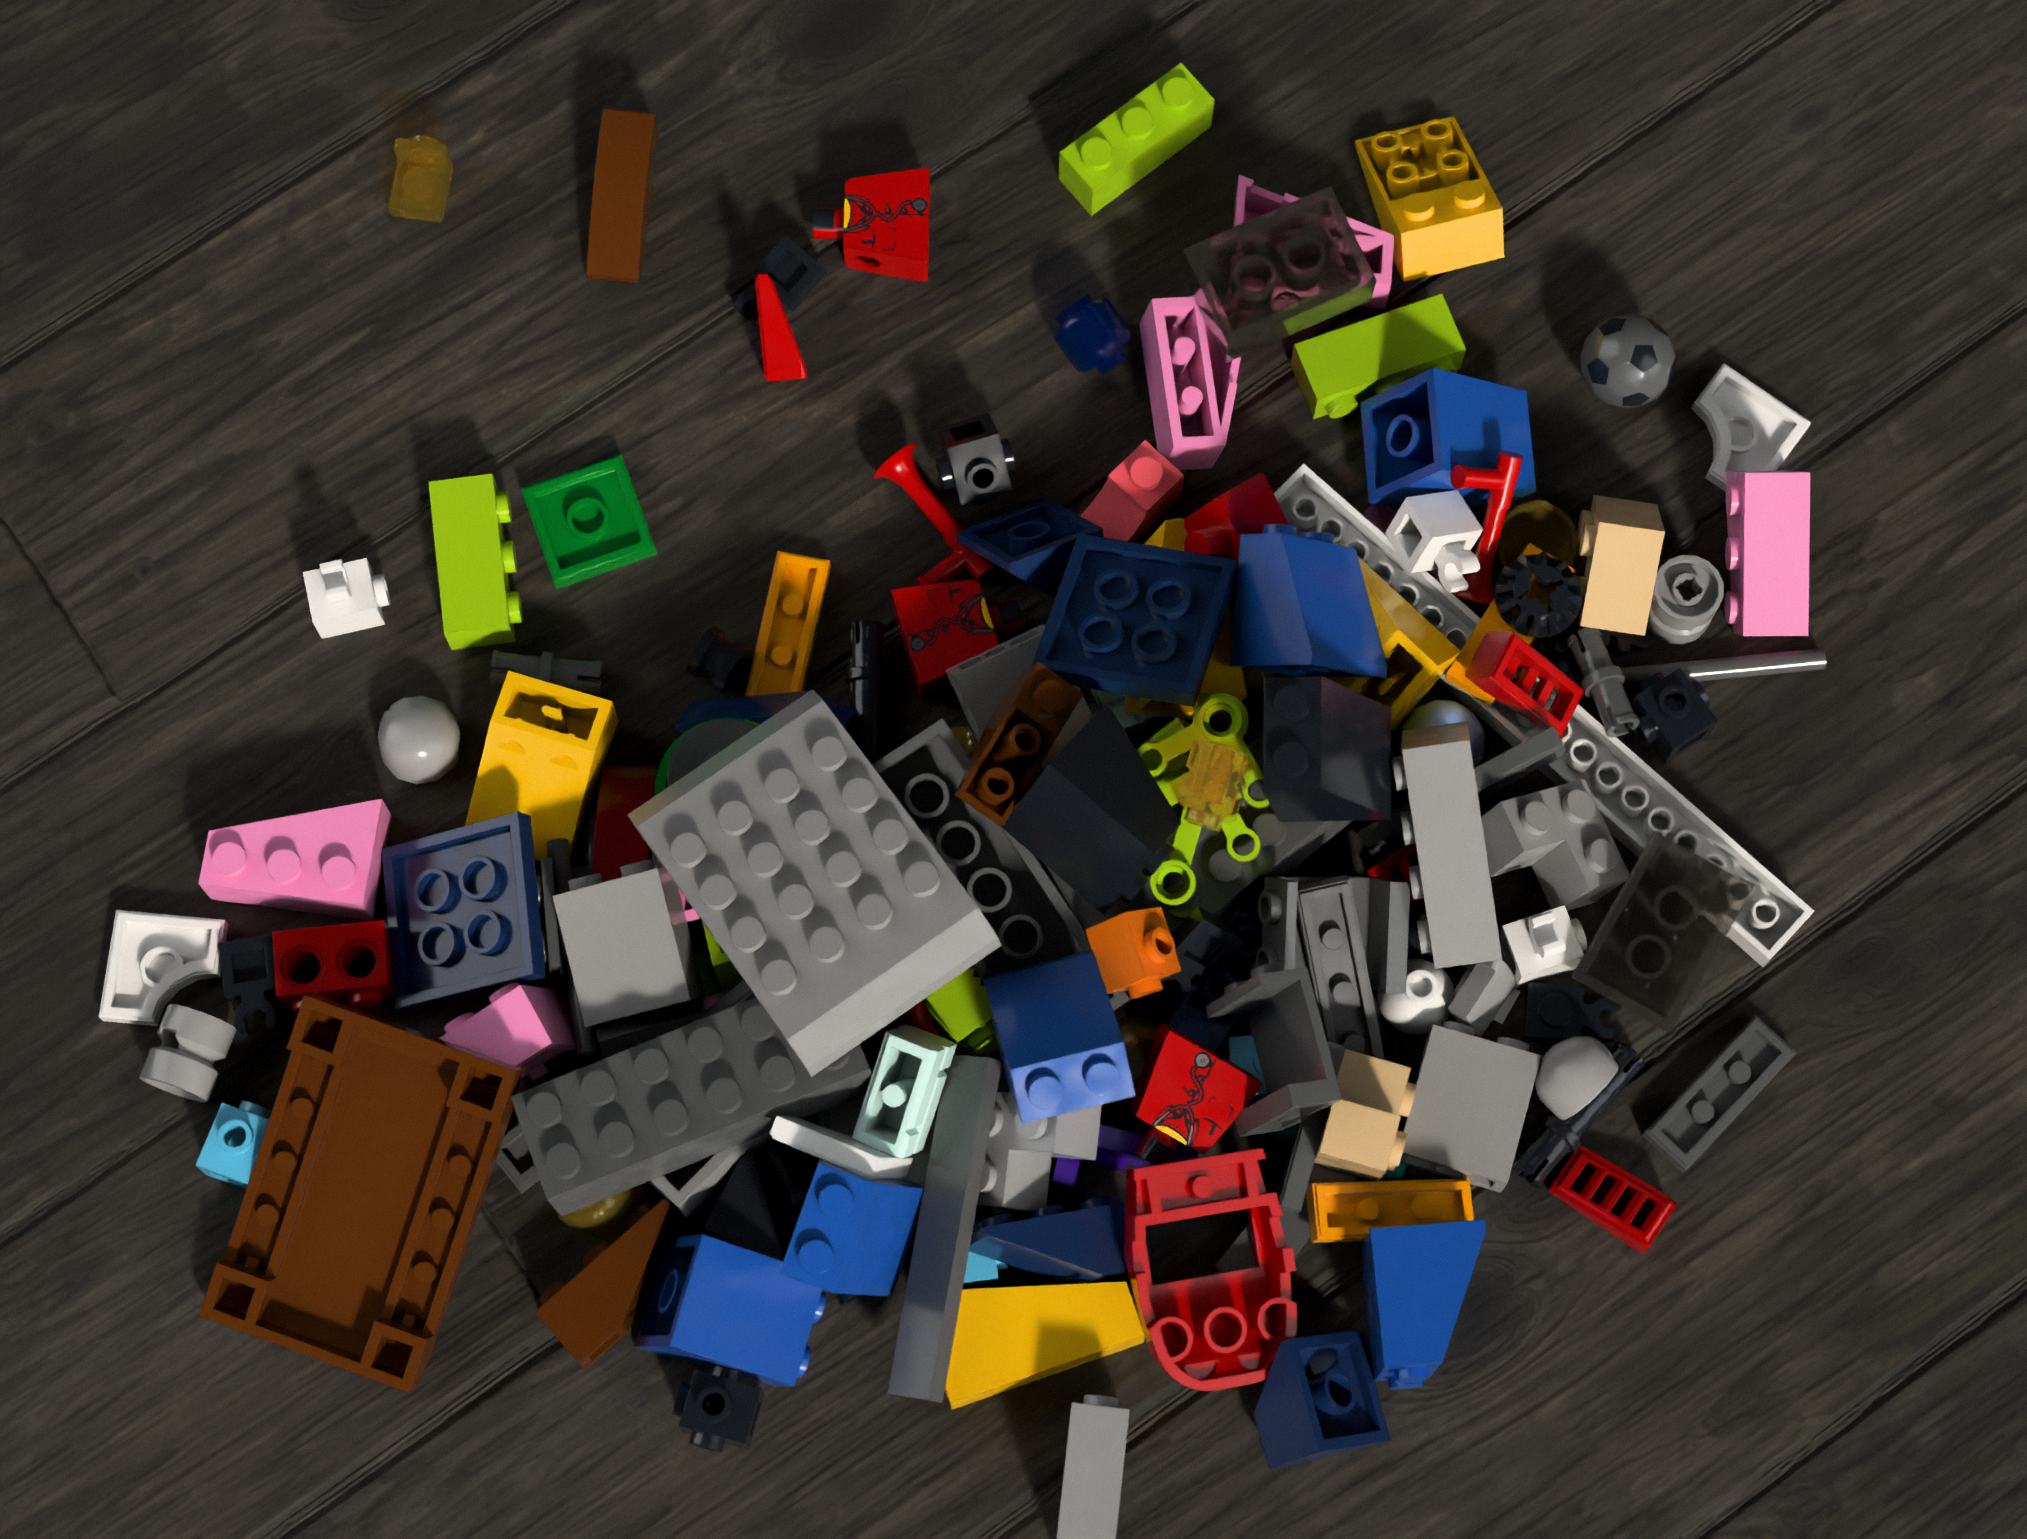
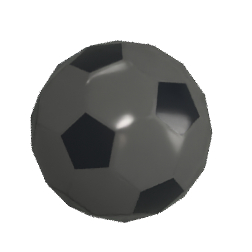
M1634 313L1615 315L1598 323L1585 339L1581 350L1582 376L1591 392L1604 403L1621 408L1639 407L1657 399L1671 382L1675 370L1674 346L1664 328L1651 318Z

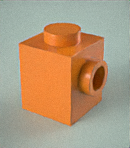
M1162 907L1124 912L1085 929L1108 994L1128 990L1131 999L1150 995L1163 989L1162 979L1182 971L1175 951V943L1169 932Z

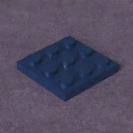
M1078 534L1032 666L1039 661L1072 686L1195 707L1237 578V561L1235 559Z
M515 812L382 849L395 1009L412 1011L500 989L512 983L520 984L546 977L530 815Z

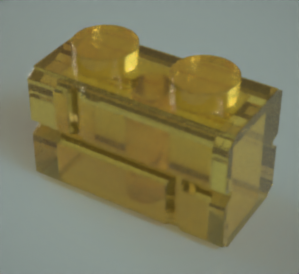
M1201 738L1200 740L1193 741L1186 763L1190 773L1183 774L1176 800L1186 811L1184 820H1187V823L1220 832L1222 823L1230 824L1236 822L1243 800L1240 790H1246L1253 766L1245 751Z

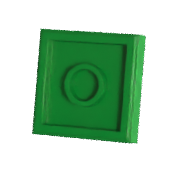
M622 454L521 488L556 590L657 555Z

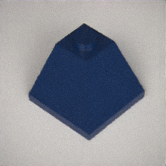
M1048 498L956 532L958 543L1053 598H1056L1077 535L1084 534L1104 538L1101 527Z
M1360 1330L1292 1338L1280 1342L1254 1411L1260 1444L1264 1450L1269 1469L1308 1463L1391 1441Z

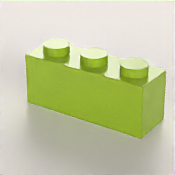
M1182 63L1178 64L1059 152V180L1091 216L1211 128L1214 98Z
M1439 294L1296 343L1293 347L1290 365L1312 418L1316 419L1328 415L1329 418H1339L1356 410L1360 402L1431 368L1457 373V370L1461 368L1466 348L1444 296Z
M493 473L429 481L443 629L451 650L516 642L514 624L523 623V614L519 591L510 592L508 573L517 572V559L513 540L505 541L503 523L512 522L508 491L498 490Z

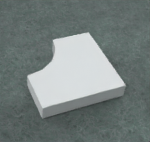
M1723 363L1691 408L1706 423L1713 439V462L1705 478L1725 492L1727 471L1778 470L1811 424L1810 421L1725 363Z
M116 910L99 1018L102 1021L158 1026L165 1005L180 989L197 980L221 978L219 943L226 942L229 924L226 920Z
M776 1115L770 1131L772 1138L867 1178L902 1179V1177L907 1176L913 1160L911 1157L904 1159L896 1158L852 1139L851 1135L816 1125L795 1116Z

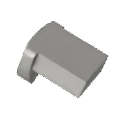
M1502 960L1462 965L1471 973L1448 1009L1457 1023L1475 1029L1476 1037L1481 1038L1499 1009L1515 988L1514 974L1510 967Z

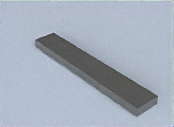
M954 1055L950 1067L945 1069L947 1078L938 1106L887 1394L939 1403L943 1402L1002 1061L990 1057Z

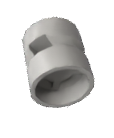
M1680 555L1664 563L1656 575L1647 629L1657 639L1668 644L1684 645L1697 640L1708 628L1724 596V583L1719 571L1709 561L1696 555Z
M168 1004L156 1033L162 1040V1044L159 1047L150 1049L139 1078L151 1086L196 1102L208 1103L219 1076V1072L213 1065L215 1061L226 1058L237 1029L229 1023L204 1012L177 1004Z

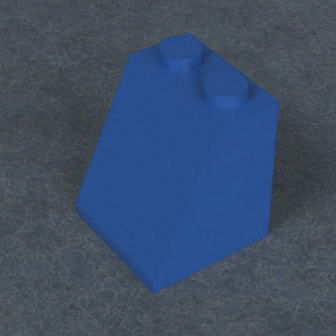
M1431 368L1360 402L1369 503L1402 505L1406 497L1458 490L1468 507H1487L1486 500L1489 489H1455L1451 484L1450 475L1454 466L1458 464L1474 468L1495 469L1499 451L1501 450L1515 452L1523 456L1511 502L1536 492L1526 391Z
M1265 524L1261 534H1240L1230 666L1292 677L1322 676L1326 679L1387 677V664L1355 548L1333 544L1334 535L1328 533L1302 532L1301 537L1296 536L1297 527L1282 524Z
M1093 950L982 976L1006 1083L1022 1124L1136 1096L1124 1041Z
M820 1158L779 1274L834 1294L892 1297L918 1224L924 1186L903 1178H867Z
M1485 1220L1371 1228L1360 1246L1374 1381L1388 1380L1389 1389L1394 1390L1422 1387L1423 1380L1429 1379L1442 1364L1486 1233Z
M704 1234L666 1238L634 1347L710 1368L711 1365L723 1366L743 1373V1378L772 1386H795L796 1380L801 1378L807 1369L810 1359V1347L807 1345L812 1324H815L820 1319L824 1311L826 1293L822 1291L823 1289L779 1274L783 1264L781 1260Z

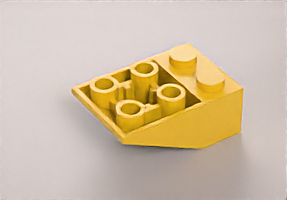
M1454 116L1444 119H1433L1423 124L1395 131L1380 132L1374 136L1355 140V147L1381 229L1394 235L1393 261L1403 282L1504 258L1503 208Z
M1341 542V543L1338 544V545L1346 546L1343 542ZM1358 557L1387 664V677L1328 680L1390 707L1393 731L1403 722L1461 651Z
M508 671L490 720L465 826L521 812L531 816L535 861L540 862L541 858H548L546 843L560 838L568 840L571 857L619 721L613 701Z

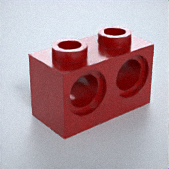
M384 920L272 932L276 997L286 1008H293L294 1013L298 1014L303 997L308 993H313L338 1003L348 1002V1006L352 1008L376 1007L382 1004V998L394 997L389 928ZM362 956L376 958L375 967L369 975L362 978L350 976L351 965L356 959ZM312 961L320 963L319 974L312 982L307 984L295 982L296 971L302 964Z

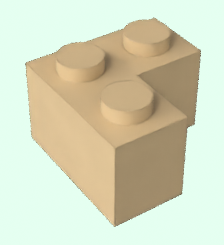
M1593 495L1591 511L1581 510L1577 529V542H1580L1579 555L1586 556L1587 561L1584 576H1579L1581 595L1583 597L1578 613L1580 626L1645 636L1665 534L1657 504Z
M1345 1049L1337 1077L1342 1100L1329 1106L1314 1164L1372 1181H1379L1386 1170L1393 1172L1395 1166H1398L1407 1138V1133L1397 1131L1401 1116H1409L1417 1088L1416 1084L1407 1082L1411 1067Z

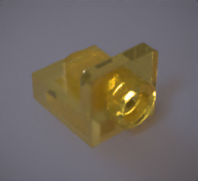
M422 135L413 136L411 139L396 138L394 152L397 157V165L388 205L391 216L442 223L453 171V163L447 146L432 137Z

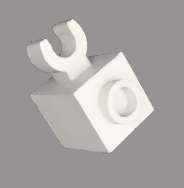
M1458 490L1405 498L1385 534L1410 573L1438 569L1439 580L1443 588L1451 593L1467 590L1469 585L1462 574L1478 572L1481 568L1476 555L1471 549L1481 535L1483 528Z
M367 558L343 563L342 559L320 563L319 569L303 572L312 622L322 639L385 625L382 606L390 605L386 580L383 573L374 574Z
M1565 905L1502 925L1499 931L1501 954L1504 962L1514 974L1515 989L1526 986L1529 982L1535 983L1577 969L1584 958L1583 950L1587 949V940L1582 925L1577 918L1570 920Z

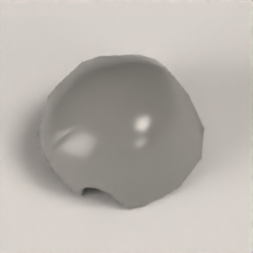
M427 696L400 699L393 703L388 711L384 712L380 722L378 743L381 758L385 766L397 779L413 784L438 781L455 767L459 759L460 729L456 716L444 702Z
M1588 1036L1570 1037L1553 1045L1541 1058L1535 1078L1537 1095L1558 1119L1566 1120L1583 1109L1608 1085L1619 1069L1618 1064L1613 1059V1055L1608 1048L1598 1039Z

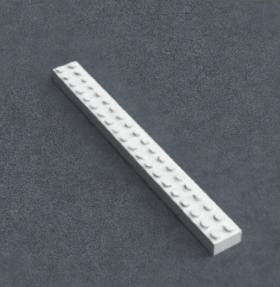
M1303 464L1274 493L1289 525L1297 527L1296 536L1301 537L1302 532L1328 533L1334 535L1333 544L1343 542L1347 547L1355 548L1357 556L1460 651L1462 650L1481 618L1456 596L1447 592L1442 584L1427 571L1410 573L1388 537L1311 469ZM1451 665L1438 679L1443 686L1512 747L1545 731L1496 699L1491 707L1445 680L1446 673ZM1521 666L1518 667L1513 679L1511 680L1513 683L1515 682L1522 668ZM1538 677L1529 693L1530 697L1540 681ZM1553 688L1544 706L1547 711L1550 709L1558 693V690ZM1579 704L1577 705L1562 737H1560L1565 747V756L1539 770L1557 786L1585 779L1609 832L1758 964L1764 967L1808 920L1814 910L1617 737H1608L1605 727Z

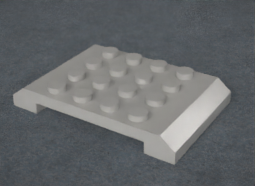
M813 689L627 815L773 1020L811 1077L1001 946L998 936L979 907L824 700Z

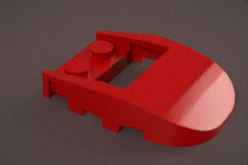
M1263 1148L1244 1149L1126 1169L1124 1259L1148 1348L1156 1363L1174 1380L1191 1389L1215 1391L1249 1385L1267 1379L1280 1342L1295 1338L1297 1334V1303L1291 1301V1272L1296 1271L1293 1247H1287L1279 1216H1283L1277 1193L1266 1191L1257 1160L1266 1159ZM1248 1209L1256 1267L1152 1285L1145 1240L1146 1226Z

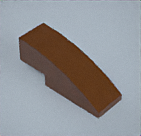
M603 109L591 204L587 278L637 284L640 282L653 195L652 174L659 134L655 114Z

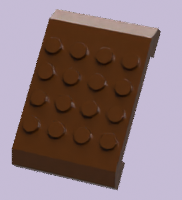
M308 993L303 997L287 1049L292 1050L224 1259L216 1262L199 1316L410 1393L416 1389L430 1360L514 1108L511 1096L519 1093L522 1068L316 994Z

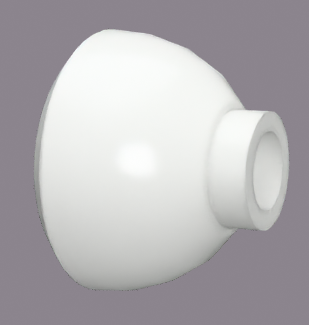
M1411 958L1407 959L1406 993L1385 994L1378 992L1377 997L1380 1011L1390 1025L1407 1034L1422 1035L1429 1033L1433 1024L1442 1026L1451 1015L1448 1007L1455 998L1452 981L1443 968L1435 969L1434 964L1429 961Z

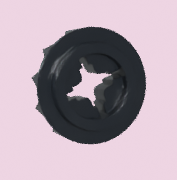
M1545 551L1533 555H1524L1522 553L1517 559L1504 566L1497 579L1494 592L1497 610L1506 624L1523 635L1538 638L1553 636L1568 628L1577 617L1583 600L1580 577L1574 575L1568 567L1566 559L1557 560L1548 556ZM1531 577L1534 581L1538 582L1541 588L1548 586L1551 588L1556 587L1547 598V610L1545 605H1541L1537 598L1523 599V596L1528 594L1531 589Z

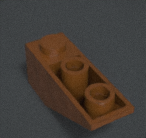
M1039 661L1014 679L988 721L955 795L996 825L1002 827L1083 696V693Z
M665 1198L656 1206L651 1201L642 1205L626 1221L625 1225L629 1229L614 1243H611L608 1239L599 1243L584 1257L582 1262L586 1267L570 1281L565 1277L557 1280L539 1298L543 1305L535 1313L585 1370L626 1335L630 1329L675 1214L670 1203Z

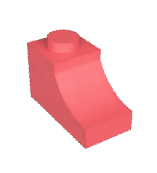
M1144 440L1108 475V480L1099 494L1080 516L1101 527L1104 538L1135 543L1181 498L1184 475L1150 443Z

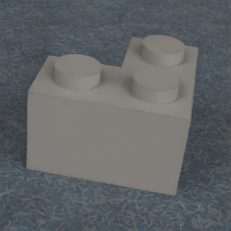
M1585 779L1501 801L1482 816L1490 877L1532 866L1551 909L1565 905L1566 910L1569 911L1595 903L1631 877Z
M997 1092L977 1206L1029 1213L1046 1207L1052 1157L1096 1160L1102 1104L1022 1124L1011 1093Z

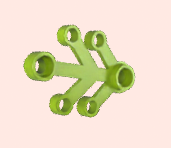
M1215 693L1202 699L1194 710L1193 724L1157 744L1145 743L1137 749L1141 757L1148 750H1156L1161 754V765L1155 770H1149L1153 777H1158L1166 771L1170 760L1202 745L1196 767L1160 787L1171 807L1186 799L1180 818L1181 825L1177 829L1173 843L1175 849L1170 854L1169 860L1163 862L1157 871L1151 875L1150 886L1154 896L1167 905L1177 906L1186 903L1196 890V877L1190 867L1208 805L1227 837V850L1233 859L1239 862H1249L1258 856L1261 849L1258 835L1246 827L1217 774L1225 751L1244 782L1242 794L1245 801L1254 808H1265L1270 805L1267 798L1263 801H1255L1249 796L1250 785L1258 780L1263 781V773L1243 739L1249 726L1247 710L1238 698L1227 693ZM1223 711L1231 716L1232 723L1228 730L1217 732L1211 728L1210 720L1216 712ZM1242 834L1251 836L1255 843L1253 851L1245 856L1237 854L1233 849L1235 838ZM1170 873H1179L1185 880L1183 890L1177 894H1170L1164 889V879Z

